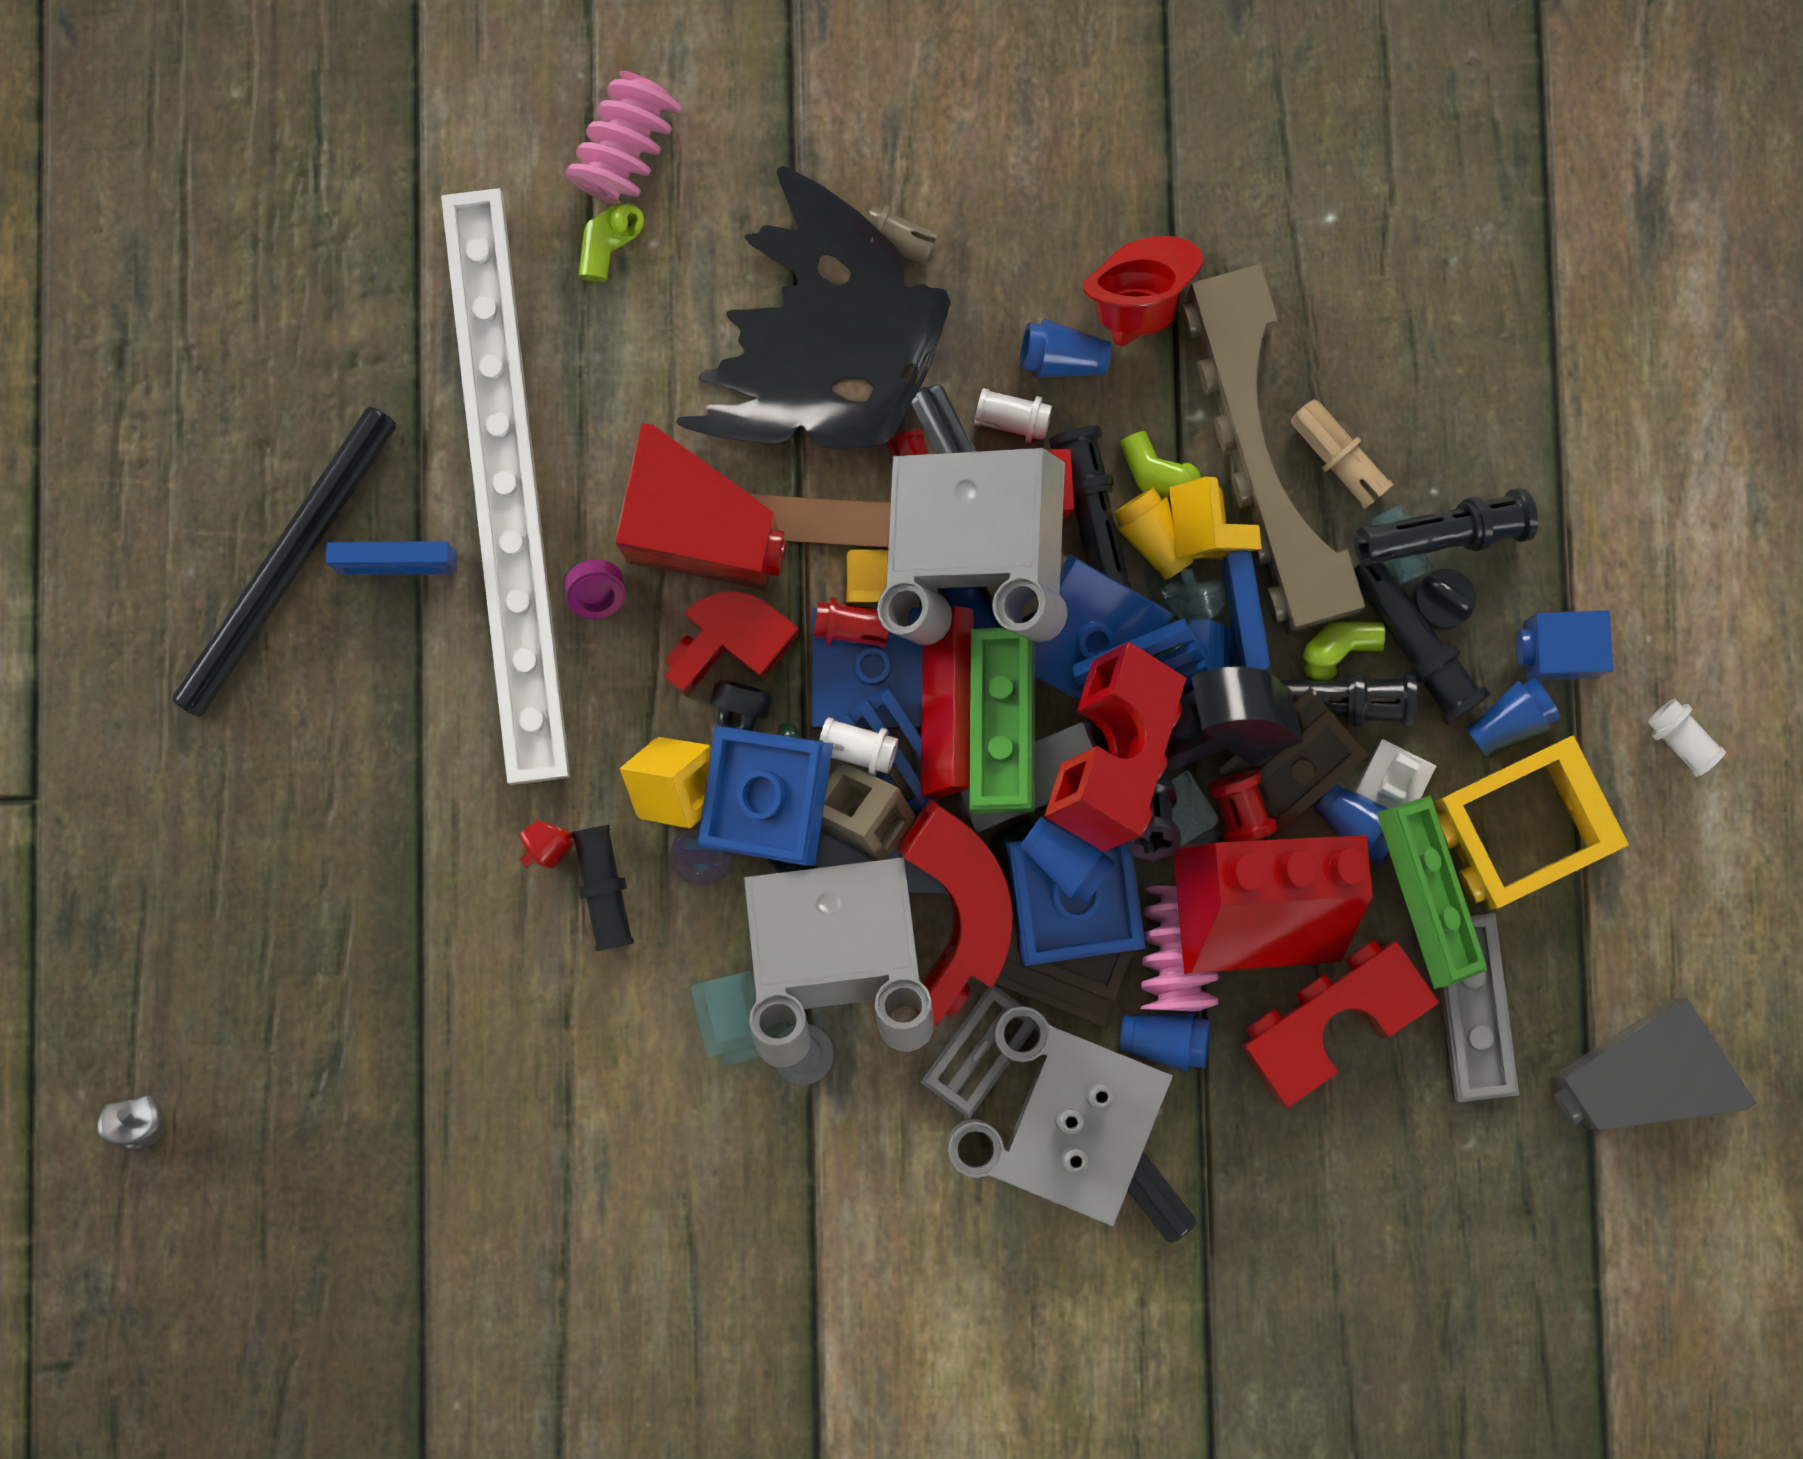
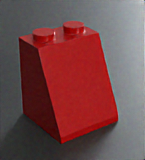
M641 423L615 540L626 562L766 591L769 576L780 577L787 547V542L784 541V531L778 530L774 512L656 426Z

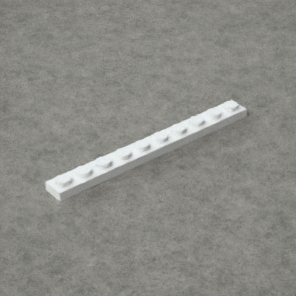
M500 188L441 195L507 783L509 785L570 778L504 197Z

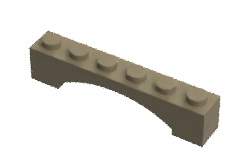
M1258 264L1193 282L1186 296L1187 303L1180 305L1181 317L1188 338L1198 337L1204 359L1197 361L1199 378L1205 394H1215L1221 416L1214 418L1219 444L1223 452L1232 450L1238 472L1231 475V481L1237 503L1241 509L1249 507L1254 525H1259L1262 549L1252 551V554L1258 566L1263 564L1267 566L1272 587L1266 588L1265 593L1271 616L1275 623L1283 621L1287 635L1356 616L1365 608V604L1348 549L1335 552L1307 525L1283 489L1266 448L1258 409L1257 368L1262 337L1271 334L1278 319L1262 266Z

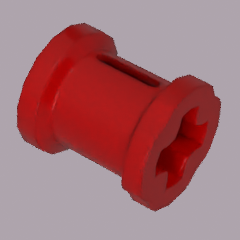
M1258 769L1233 773L1219 778L1207 786L1209 795L1217 797L1227 830L1222 835L1224 842L1255 841L1274 833L1278 829L1275 819L1268 818L1258 787V784L1262 781L1261 772Z

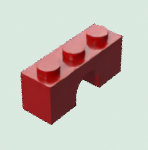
M1129 641L1092 660L1077 712L1093 721L1102 730L1108 743L1109 753L1096 746L1061 763L1045 817L1103 852L1140 837L1148 827L1152 817L1150 804L1156 783L1166 768L1167 756L1165 751L1171 730L1178 722L1182 712V705L1179 702L1186 677Z
M1375 939L1371 940L1344 959L1350 967L1346 972L1332 981L1328 979L1326 974H1322L1295 993L1300 1003L1280 1016L1277 1010L1273 1008L1245 1028L1250 1038L1241 1043L1239 1048L1279 1106L1290 1107L1339 1073L1326 1055L1322 1041L1324 1028L1330 1018L1336 1013L1346 1009L1355 1011L1369 1022L1378 1037L1389 1038L1440 1003L1397 941L1386 943L1380 947Z

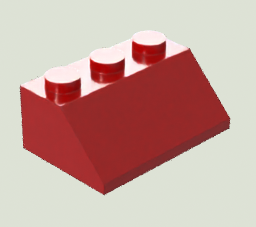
M1367 835L1219 842L1181 848L1173 853L1184 974L1341 962L1373 897Z

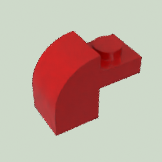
M731 591L707 596L696 602L684 613L688 622L698 629L700 633L695 639L687 634L677 643L665 660V663L671 668L664 676L674 688L688 698L726 652L763 682L800 637L799 629L767 602L751 594Z

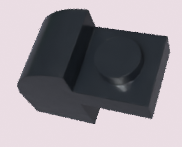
M1252 667L1218 668L1192 676L1194 690L1181 696L1179 703L1182 705V712L1178 722L1171 730L1165 751L1167 756L1166 766L1174 771L1224 748H1228L1251 765L1303 742L1291 689L1272 674Z

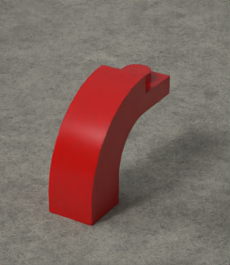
M930 798L897 847V850L906 860L940 881L947 890L952 904L953 925L950 938L943 952L922 982L929 991L932 1001L934 1025L938 1026L945 1014L953 1017L966 1001L971 989L966 983L971 975L990 988L995 984L1006 961L1010 946L1012 905L1002 869L988 846L963 820ZM914 1008V1010L916 1011V1013L919 1015L920 1012H919L917 1009Z

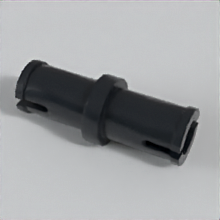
M610 825L571 832L575 842L584 885L578 887L580 899L586 898L596 951L634 943L622 890L628 889L625 877L619 878L609 832L611 830Z

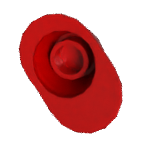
M1155 236L1142 238L1128 243L1117 250L1096 272L1084 280L1083 293L1090 299L1095 300L1098 319L1105 328L1111 330L1115 345L1124 347L1141 335L1159 332L1171 324L1175 317L1181 291L1198 274L1203 265L1202 251L1194 243L1180 237Z

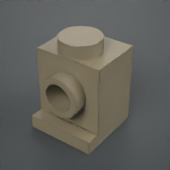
M840 761L828 778L821 831L870 855L873 861L887 860L916 819V816L898 787Z

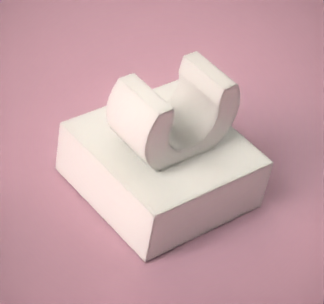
M1381 739L1378 741L1354 792L1387 808H1392L1421 798L1436 765Z

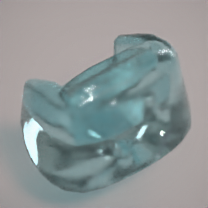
M1192 568L1181 570L1183 581L1172 582L1162 589V594L1174 619L1178 621L1185 618L1188 625L1190 620H1211L1212 617L1220 612L1225 603L1223 582L1218 578L1198 581L1194 579Z

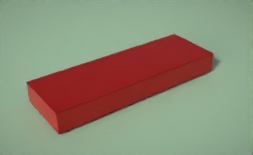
M959 606L951 607L952 622L944 638L935 644L922 645L921 796L939 799L970 789L971 629H974V613L971 608Z

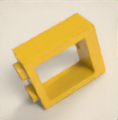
M1574 735L1433 802L1448 849L1454 848L1464 868L1458 871L1461 885L1473 904L1481 902L1485 911L1498 909L1629 845ZM1546 766L1586 847L1503 886L1463 805Z

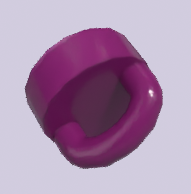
M588 560L577 564L564 577L566 602L570 610L579 617L603 619L617 612L625 602L626 588L620 568L613 563L604 560Z

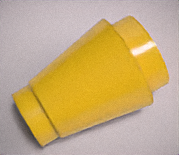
M1154 487L1139 494L1113 513L1121 524L1117 530L1156 571H1159L1164 580L1174 576L1194 562V559H1176L1171 505L1168 497L1161 498Z

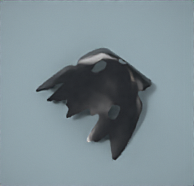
M781 166L777 169L776 173L798 228L791 230L764 225L759 233L747 234L745 239L751 246L794 272L798 285L782 287L784 306L727 311L726 314L730 321L740 329L738 342L745 353L739 357L722 360L717 369L706 370L698 377L699 381L723 386L753 396L756 399L738 405L710 404L706 406L707 415L679 417L676 423L683 428L702 434L756 443L778 444L791 438L798 427L803 426L809 437L817 445L824 448L856 449L883 445L895 436L912 400L916 396V392L919 391L939 344L951 301L947 291L941 288H932L925 284H919L911 288L906 287L903 274V257L897 247L859 211L827 188L793 169ZM830 255L845 265L851 273L849 280L842 285L836 286L821 277L817 269L821 256ZM929 354L924 370L918 382L915 385L922 364L927 355ZM909 364H915L910 380L907 383L902 380L904 368ZM845 378H863L873 388L870 397L865 402L848 400L831 389L834 383Z

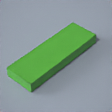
M1006 628L971 629L970 811L973 814L1035 812V642L1023 638Z
M1429 795L1377 812L1434 989L1453 985L1487 971L1483 953L1431 796Z

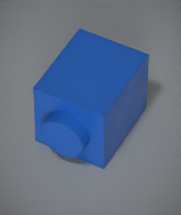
M1610 611L1536 613L1524 621V630H1518L1516 636V655L1518 664L1526 666L1527 681L1534 677L1538 681L1600 678L1612 672L1613 656Z

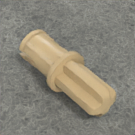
M1314 399L1308 402L1293 415L1291 419L1292 426L1326 463L1322 469L1325 472L1331 469L1361 503L1364 510L1378 496L1383 495L1394 485L1360 449L1358 444L1361 442V439L1356 437L1353 440L1319 401Z

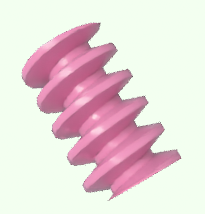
M620 71L618 74L622 79H615L609 83L607 92L612 100H604L597 107V115L602 121H593L588 125L586 132L591 142L581 143L576 149L577 158L582 164H571L565 171L566 178L575 186L609 205H616L618 203L622 205L618 200L620 194L639 197L641 190L629 179L631 173L643 176L650 175L652 170L639 156L641 152L653 155L660 154L661 147L649 136L652 131L670 134L672 128L660 116L662 111L678 114L682 110L681 104L660 85L629 71Z
M1145 886L1144 892L1161 899V902L1145 907L1143 910L1144 917L1160 923V927L1144 932V940L1149 944L1159 947L1160 951L1142 958V965L1159 972V976L1142 981L1141 989L1158 996V1001L1143 1005L1140 1009L1201 1011L1218 1005V997L1201 990L1202 985L1219 980L1218 972L1184 974L1176 886Z

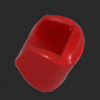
M534 822L519 835L527 851L519 859L526 868L536 862L542 867L554 869L561 858L574 845L569 829H561L547 822Z

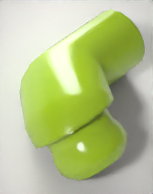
M618 203L587 222L583 232L578 278L595 283L607 281L611 253L634 239L644 227V215L637 206L627 203L620 205Z
M1146 431L1132 434L1119 442L1135 482L1143 492L1154 487L1161 498L1167 496L1170 501L1169 487L1201 478L1199 470L1193 464H1179L1159 459Z
M1334 621L1326 624L1305 646L1303 659L1306 661L1304 667L1306 675L1314 681H1329L1337 674L1336 665L1350 651L1383 652L1385 642L1384 623Z

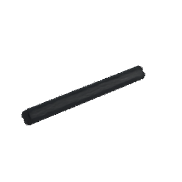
M368 407L365 409L174 692L172 700L177 706L197 717L205 713L395 431L396 423L391 417L377 408Z

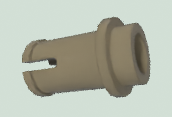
M885 205L884 209L872 206L867 219L897 247L902 257L925 267L939 231L928 229L890 213L891 206Z

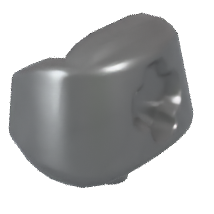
M144 1096L134 1100L107 1104L103 1107L97 1124V1131L101 1140L111 1145L131 1150L145 1148L161 1139L166 1128L161 1108L153 1096Z

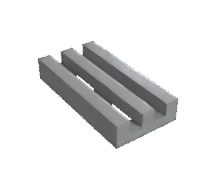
M995 985L992 988H987L920 1081V1083L968 1118L972 1116L1011 1062V1059L1000 1053L967 1100H964L957 1094L994 1043L992 1031L996 1019L949 1084L945 1086L937 1079L994 1001L1003 1007L999 1014L1006 1009L1022 1006ZM1027 1016L1017 1017L1023 1023L1007 1043L1009 1048L1014 1051H1018L1036 1027L1034 1021Z

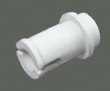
M983 388L977 406L974 425L1026 436L1025 442L1032 443L1033 438L1044 441L1053 406L1043 404L1042 397L1036 396L1035 401H1029L991 392L989 389Z
M1672 699L1658 709L1648 720V724L1654 729L1651 736L1655 740L1662 738L1692 770L1691 772L1695 777L1701 776L1714 767L1723 758L1726 751L1722 746L1719 747L1690 715L1693 709L1689 704L1681 705L1676 699Z
M829 717L824 723L819 739L833 744L831 758L869 768L868 774L876 776L878 771L889 774L898 747V738L888 736V729L881 728L879 733L841 723Z

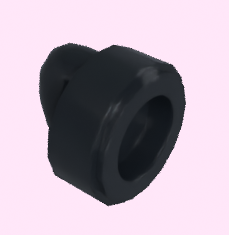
M1440 569L1431 572L1419 582L1414 592L1413 603L1431 628L1447 631L1460 626L1471 617L1476 606V592L1473 584L1464 574L1454 569Z
M719 680V682H715L710 704L720 708L718 713L719 726L753 731L757 717L768 718L773 697L770 696L771 693L756 687ZM734 712L742 714L739 725H735L733 722Z

